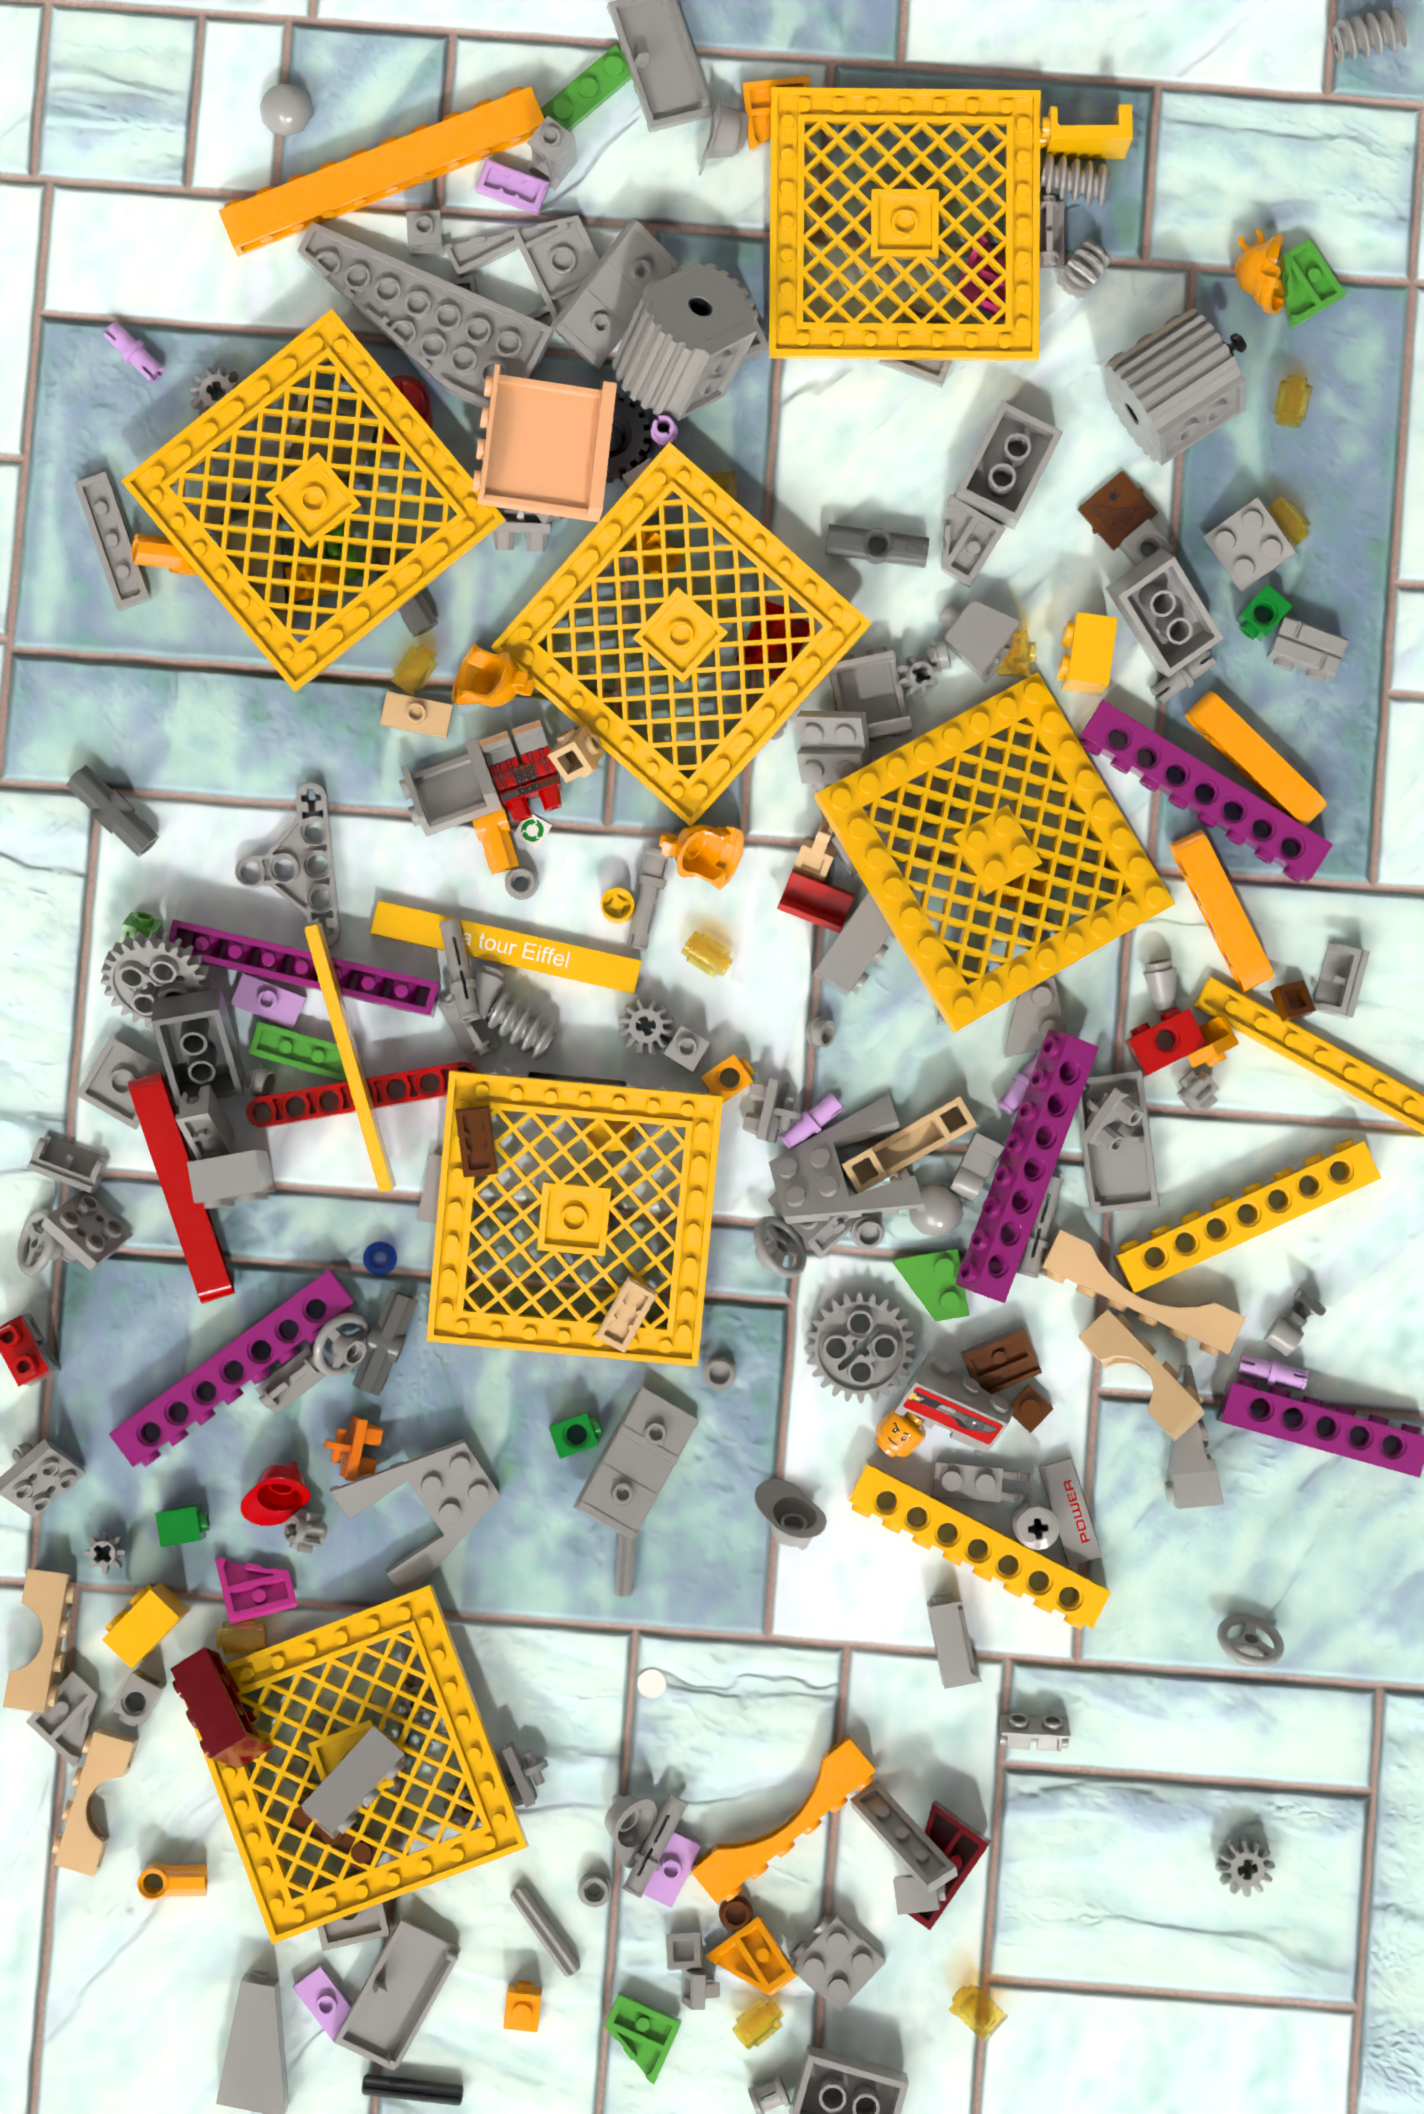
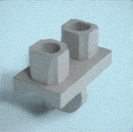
M504 508V515L517 516V519H505L506 522L493 532L495 549L514 550V533L519 532L527 533V551L544 552L548 541V534L552 532V521L544 525L540 520H525L526 516H536L535 513Z
M769 1078V1082L754 1081L752 1083L750 1099L764 1102L761 1115L747 1112L743 1122V1130L756 1135L757 1139L776 1143L779 1130L788 1131L791 1119L801 1120L802 1114L793 1111L795 1098L787 1097L788 1083Z
M1116 1087L1110 1095L1105 1093L1100 1101L1090 1098L1086 1103V1106L1092 1111L1087 1119L1090 1125L1081 1138L1089 1144L1103 1147L1116 1153L1119 1152L1125 1143V1137L1118 1132L1122 1123L1134 1126L1138 1124L1144 1115V1112L1137 1104L1139 1098L1132 1092L1127 1093Z
M512 1741L505 1744L502 1751L496 1754L503 1775L511 1772L515 1783L507 1786L514 1806L525 1804L527 1808L536 1804L535 1800L537 1799L528 1776H532L536 1786L543 1784L545 1780L541 1770L549 1765L546 1759L536 1761L532 1750L522 1754L527 1764L524 1767Z

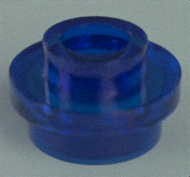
M374 1242L364 1251V1266L374 1275H386L397 1264L396 1250L387 1242ZM378 1252L386 1254L387 1260L383 1265H378L374 1260L375 1254Z

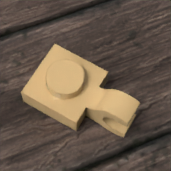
M823 819L815 841L805 837L793 867L796 871L822 881L826 878L836 849L827 846L833 832L827 820Z

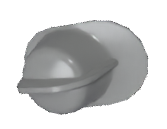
M717 95L714 103L710 135L698 175H701L707 159L727 158L736 155L744 147L747 138V114L721 104L720 95Z
M769 1479L763 1481L756 1488L754 1494L755 1504L761 1514L770 1522L773 1537L781 1544L804 1550L808 1547L813 1537L820 1535L825 1530L827 1520L824 1512L794 1484L782 1479Z
M615 1794L612 1796L613 1805L608 1810L604 1823L609 1835L613 1839L620 1864L627 1868H633L636 1862L634 1859L636 1853L641 1852L658 1819L657 1807L655 1802L649 1798L639 1799L633 1795L622 1797L619 1794Z

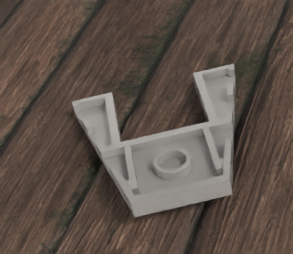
M578 215L536 224V226L530 228L512 229L505 231L503 234L489 237L480 236L469 239L470 241L444 245L459 278L520 249L546 303V306L526 316L548 326L552 324L599 262V257Z
M890 1094L768 1162L786 1224L830 1220L829 1216L840 1215L858 1218L862 1217V1213L882 1212L883 1215L899 1214V1210L915 1208L917 1212L926 1211L915 1176L852 1196L848 1192L836 1149L900 1128Z
M463 1439L423 1453L421 1457L407 1462L401 1461L390 1465L391 1468L372 1475L369 1473L355 1478L356 1480L330 1488L334 1498L348 1518L351 1519L408 1481L442 1531L386 1569L388 1576L401 1595L417 1590L501 1497Z

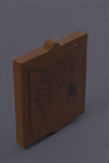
M1123 471L1077 509L1093 528L1092 533H1098L1112 551L1116 550L1121 542L1147 519L1151 520L1158 514V511L1143 495V489H1138Z

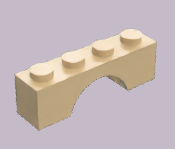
M959 1096L841 1164V1168L856 1194L971 1130L977 1124Z
M1107 1309L1078 1338L1105 1369L1115 1365L1129 1364L1139 1367L1149 1374L1152 1380L1153 1393L1147 1411L1175 1442L1205 1414L1200 1406L1203 1399L1190 1385L1184 1389L1178 1383L1177 1379L1180 1375L1167 1361L1161 1365L1153 1355L1157 1351L1144 1337L1139 1341L1130 1332L1134 1327L1121 1313L1115 1317Z
M27 1569L21 1603L29 1607L39 1618L43 1630V1640L38 1654L28 1665L9 1672L3 1707L50 1714L51 1707H56L59 1696V1686H55L57 1672H62L65 1661V1652L61 1651L63 1638H68L71 1627V1617H67L69 1603H74L77 1593V1583H73V1576L64 1573Z
M101 1726L94 1731L93 1735H87L82 1754L87 1755L84 1767L77 1768L72 1787L77 1788L74 1800H68L62 1816V1820L67 1821L63 1834L58 1833L53 1845L52 1853L57 1855L54 1865L92 1877L100 1870L109 1836L95 1822L92 1812L93 1796L97 1787L102 1782L111 1778L124 1777L130 1771L139 1738Z

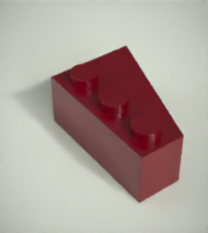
M204 1647L170 1668L175 1678L172 1682L173 1687L179 1697L185 1700L188 1707L186 1711L187 1718L191 1725L198 1729L202 1740H200L201 1749L209 1759H214L240 1769L273 1748L269 1738L261 1739L252 1722L257 1718L252 1710L247 1713L245 1712L237 1694L241 1690L219 1653Z
M936 1800L931 1806L925 1834L956 1866L958 1876L945 1883L947 1899L941 1901L942 1906L940 1910L908 1914L928 1930L932 1929L991 1843L990 1839Z

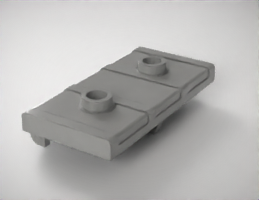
M616 0L608 2L607 9L609 15H611L649 132L711 117L713 114L712 101L678 0Z
M631 219L550 327L593 368L599 370L622 339L624 332L628 329L632 320V313L637 308L643 296L642 291L646 285L653 280L660 281L668 277L680 263L638 221Z
M1143 1071L1089 1077L1077 1106L1081 1137L1090 1125L1087 1119L1092 1111L1086 1106L1088 1100L1093 1098L1100 1101L1105 1093L1110 1095L1115 1087L1127 1093H1134L1139 1098L1137 1101L1138 1106L1144 1112L1138 1124L1130 1126L1123 1122L1118 1129V1132L1125 1137V1143L1117 1153L1089 1144L1081 1138L1091 1214L1160 1206Z
M639 1387L573 1507L629 1540L634 1541L693 1430L697 1427L699 1420L647 1389Z
M400 1917L361 1991L357 1994L340 2029L336 2032L333 2038L334 2043L395 2071L403 2060L458 1960V1954L461 1951L460 1946Z

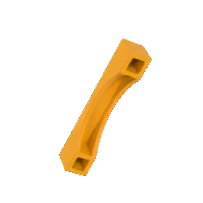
M847 1734L822 1755L819 1773L811 1792L802 1806L786 1822L773 1831L752 1840L737 1843H717L693 1863L691 1873L717 1904L723 1899L729 1902L741 1892L743 1888L740 1885L750 1876L755 1880L768 1869L767 1862L776 1854L780 1858L787 1854L795 1846L793 1840L804 1832L805 1835L812 1833L822 1823L819 1818L829 1810L835 1813L847 1803L848 1799L846 1796L855 1788L861 1791L874 1780L872 1774L876 1771L875 1765L852 1737Z

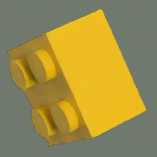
M1077 612L1072 621H1067L1066 627L1063 628L1061 647H1067L1066 654H1063L1062 660H1059L1057 669V680L1062 681L1061 690L1102 695L1108 687L1110 680L1117 617Z
M162 1582L154 1587L148 1584L145 1588H142L129 1601L133 1608L129 1612L124 1609L105 1626L109 1633L102 1641L131 1669L140 1663L190 1611Z

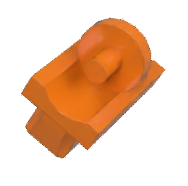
M351 1415L346 1442L347 1430L337 1428L335 1440L325 1439L324 1447L333 1449L330 1461L333 1463H341L344 1451L339 1476L345 1477V1480L355 1481L357 1477L375 1473L376 1459L364 1457L361 1454L363 1444L380 1446L383 1429L368 1423L362 1417Z

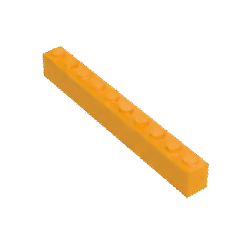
M530 86L525 89L523 87L513 88L505 93V97L492 101V99L480 101L474 105L472 110L462 114L459 111L450 113L442 119V122L432 126L430 124L420 125L411 131L412 134L402 138L398 136L387 138L380 143L379 147L369 151L368 149L357 150L349 155V159L339 163L336 161L324 163L316 172L308 175L304 173L294 175L287 180L286 184L276 188L274 186H267L258 190L255 193L256 196L246 200L237 198L227 202L224 205L225 208L218 211L237 256L239 257L307 230L311 222L322 224L526 143L544 121V116L532 87Z

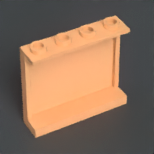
M495 364L493 377L486 376L484 396L490 397L489 408L482 407L480 428H486L485 439H478L476 459L482 460L481 471H474L472 491L478 492L477 504L599 522L603 510L617 383L603 381L602 389L598 390L499 374L500 365Z

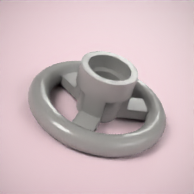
M46 1209L38 1210L29 1217L19 1238L17 1248L18 1265L20 1270L28 1276L39 1274L46 1267L49 1260L55 1261L58 1259L63 1249V1246L46 1230L44 1232L38 1230V1222L42 1219L45 1220L51 1214ZM30 1240V1251L27 1257L28 1244Z
M766 1216L760 1219L754 1229L755 1254L760 1264L784 1278L799 1276L805 1269L807 1256L804 1244L798 1233L790 1224H786L785 1220L779 1217ZM773 1227L784 1232L792 1243H788L782 1237H779ZM764 1233L768 1237L767 1240H764ZM788 1254L796 1256V1264L793 1268L783 1266L784 1257Z
M344 1313L332 1318L323 1326L316 1337L313 1347L315 1365L322 1373L329 1376H341L351 1372L362 1362L366 1354L365 1344L371 1332L365 1318L355 1313ZM346 1323H353L360 1330L347 1336L346 1334H340L336 1328ZM327 1338L333 1342L332 1348L334 1353L330 1364L326 1363L323 1356Z
M1237 1614L1225 1618L1218 1626L1217 1638L1220 1646L1226 1654L1241 1665L1266 1667L1276 1663L1283 1655L1284 1643L1281 1635L1271 1624L1261 1618ZM1245 1625V1632L1240 1637L1228 1638L1227 1632L1232 1626ZM1256 1628L1262 1630L1270 1637L1274 1649L1261 1641L1259 1635L1256 1634Z

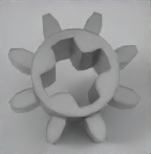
M911 655L906 658L908 666L900 665L896 667V670L901 674L900 680L895 684L902 685L906 689L905 696H910L917 690L918 695L923 697L927 695L926 686L934 687L938 684L933 679L934 672L938 670V667H931L927 663L928 656L922 657L917 662L916 658ZM913 671H918L917 677L921 679L920 682L915 681L916 675L912 673Z
M1202 1070L1197 1075L1193 1071H1189L1178 1081L1183 1088L1177 1092V1095L1191 1111L1194 1112L1199 1107L1203 1111H1207L1218 1101L1213 1094L1219 1090V1087L1205 1071Z
M299 1509L298 1517H290L284 1528L285 1538L290 1542L289 1547L297 1549L298 1552L312 1554L313 1546H321L327 1537V1526L325 1522L321 1521L322 1515L315 1514L314 1511Z
M105 1530L101 1534L100 1541L94 1536L89 1537L88 1540L93 1546L91 1549L83 1552V1555L90 1556L92 1561L88 1568L92 1569L95 1566L102 1567V1573L107 1574L110 1570V1564L118 1569L122 1567L123 1564L118 1558L120 1555L128 1552L125 1548L121 1549L119 1544L122 1536L120 1535L114 1539L109 1538V1532ZM110 1546V1557L102 1559L100 1557L102 1553L101 1547Z
M417 1677L416 1684L413 1686L405 1681L403 1688L411 1693L414 1691L419 1694L423 1685L422 1679ZM429 1686L425 1699L432 1702L436 1699L431 1686ZM399 1696L398 1701L406 1702L407 1705L404 1714H410L415 1703ZM420 1707L418 1711L419 1720H422L424 1711L428 1708Z

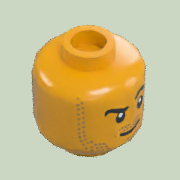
M894 1407L876 1425L877 1437L875 1441L890 1457H907L926 1438V1432L922 1425L923 1419L909 1412L901 1416L894 1413L896 1409Z

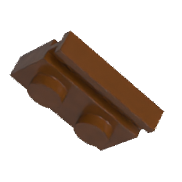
M1023 1326L960 1352L969 1376L976 1380L980 1387L990 1394L1042 1373Z

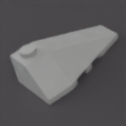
M1190 1365L1180 1366L1178 1383L1184 1389L1190 1385L1198 1393L1192 1367ZM1198 1420L1175 1442L1171 1438L1167 1469L1169 1481L1164 1482V1490L1167 1501H1173L1174 1507L1178 1509L1224 1504L1215 1459H1212L1210 1454L1205 1452V1448L1209 1446V1435L1203 1420Z

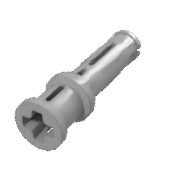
M644 847L643 850L646 856L642 874L637 876L640 888L626 947L647 951L660 890L664 889V886L667 884L664 878L668 860L673 858V856L662 855L661 849Z

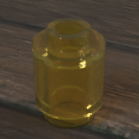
M1288 375L1287 379L1279 381L1273 408L1274 422L1276 424L1291 428L1301 427L1302 420H1305L1313 389L1307 383V378L1298 375Z
M1282 495L1268 507L1295 547L1311 534L1307 528L1312 523L1291 499L1287 501Z
M419 644L417 648L410 645L392 671L395 674L390 681L413 696L416 690L420 691L438 666L434 661L437 655L422 644Z
M695 931L681 951V954L687 957V962L713 979L718 974L723 977L733 963V959L729 957L732 950L706 933L701 935Z
M256 1618L230 1624L229 1620L223 1621L222 1628H216L217 1649H223L224 1655L255 1653L259 1649L267 1648L265 1621L257 1622Z
M761 1998L736 2019L737 2024L732 2027V2030L740 2042L750 2050L753 2046L759 2047L783 2026L781 2018L784 2014L772 1999L766 2002Z

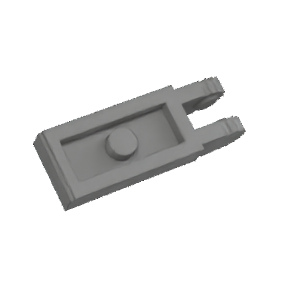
M935 1461L932 1496L1000 1503L1001 1500L1028 1502V1494H1024V1492L1002 1491V1480L1008 1479L1015 1482L1030 1481V1473L1003 1470L1004 1468Z

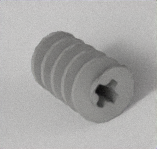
M1398 7L1391 8L1389 14L1385 10H1380L1376 13V16L1372 13H1366L1363 19L1359 16H1352L1349 22L1346 18L1339 19L1336 26L1333 27L1332 34L1333 46L1338 62L1344 63L1345 52H1349L1351 59L1354 61L1357 60L1359 49H1362L1365 58H1369L1371 47L1373 46L1378 55H1383L1384 44H1388L1391 52H1396L1397 41H1401L1402 45L1407 47V27L1402 11Z
M1048 153L1041 172L1040 189L1042 186L1045 187L1046 195H1052L1055 189H1058L1060 200H1064L1068 192H1072L1074 203H1077L1080 196L1084 194L1086 205H1090L1093 199L1098 197L1099 208H1103L1111 172L1107 175L1106 164L1103 163L1094 172L1092 161H1088L1082 170L1080 160L1077 158L1068 167L1066 156H1061L1057 164H1054L1053 154Z
M506 989L487 1015V1017L490 1016L488 1027L493 1029L501 1024L499 1035L504 1037L512 1032L510 1043L515 1045L523 1040L521 1051L526 1053L534 1048L532 1059L536 1061L548 1051L562 1029L552 1033L554 1026L552 1020L545 1025H541L543 1014L540 1012L531 1018L532 1006L529 1004L520 1010L521 998L517 997L509 1002L510 990Z
M1028 1501L1021 1503L1014 1509L1011 1515L1010 1525L1013 1534L1023 1545L1030 1549L1042 1550L1048 1548L1056 1541L1059 1535L1060 1525L1058 1518L1050 1509L1039 1502ZM1034 1519L1042 1523L1036 1526V1532H1032L1028 1528V1526L1034 1525Z

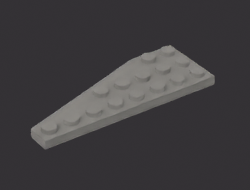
M311 222L297 250L299 256L448 393L481 408H489L490 397L484 396L486 376L493 377L495 364L500 365L499 374L532 379L554 335V330L544 323L314 222Z

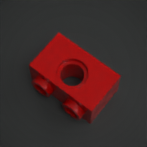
M1177 1006L1160 1015L1161 1023L1150 1028L1148 1022L1129 1031L1132 1037L1125 1040V1043L1138 1069L1143 1071L1144 1077L1208 1045L1190 1009L1180 1012ZM1163 1030L1171 1034L1173 1042L1169 1049H1162L1157 1045L1156 1036L1159 1031Z

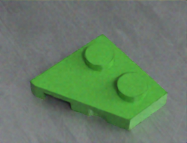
M1311 239L1306 240L1280 257L1279 263L1287 321L1291 330L1340 301L1346 295Z
M958 1249L893 1259V1265L935 1321L969 1316L965 1289L955 1285L961 1266Z
M619 1992L605 2022V2028L614 2039L619 2041L630 2059L634 2060L645 2073L647 2080L655 2084L682 2020Z

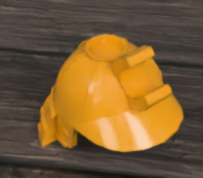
M1257 229L1255 232L1258 239L1254 245H1247L1243 236L1239 237L1238 243L1243 254L1238 258L1234 272L1236 273V280L1240 288L1254 297V300L1257 304L1261 305L1264 312L1276 315L1285 305L1282 280L1278 279L1281 269L1277 266L1283 247V235L1281 233L1266 241L1262 231Z
M473 643L466 653L454 680L451 699L453 703L458 705H476L478 703L485 706L498 707L513 700L516 694L531 696L535 683L527 681L528 673L518 671L511 660L509 652L493 654Z
M700 824L684 828L678 836L661 833L658 847L662 848V855L674 856L679 876L702 878L711 882L713 886L720 890L736 872L743 855L744 836L742 831L735 827L726 826V828L717 826V828Z

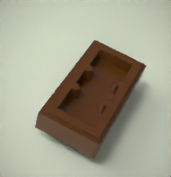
M490 1105L456 1108L455 1114L464 1178L498 1174Z

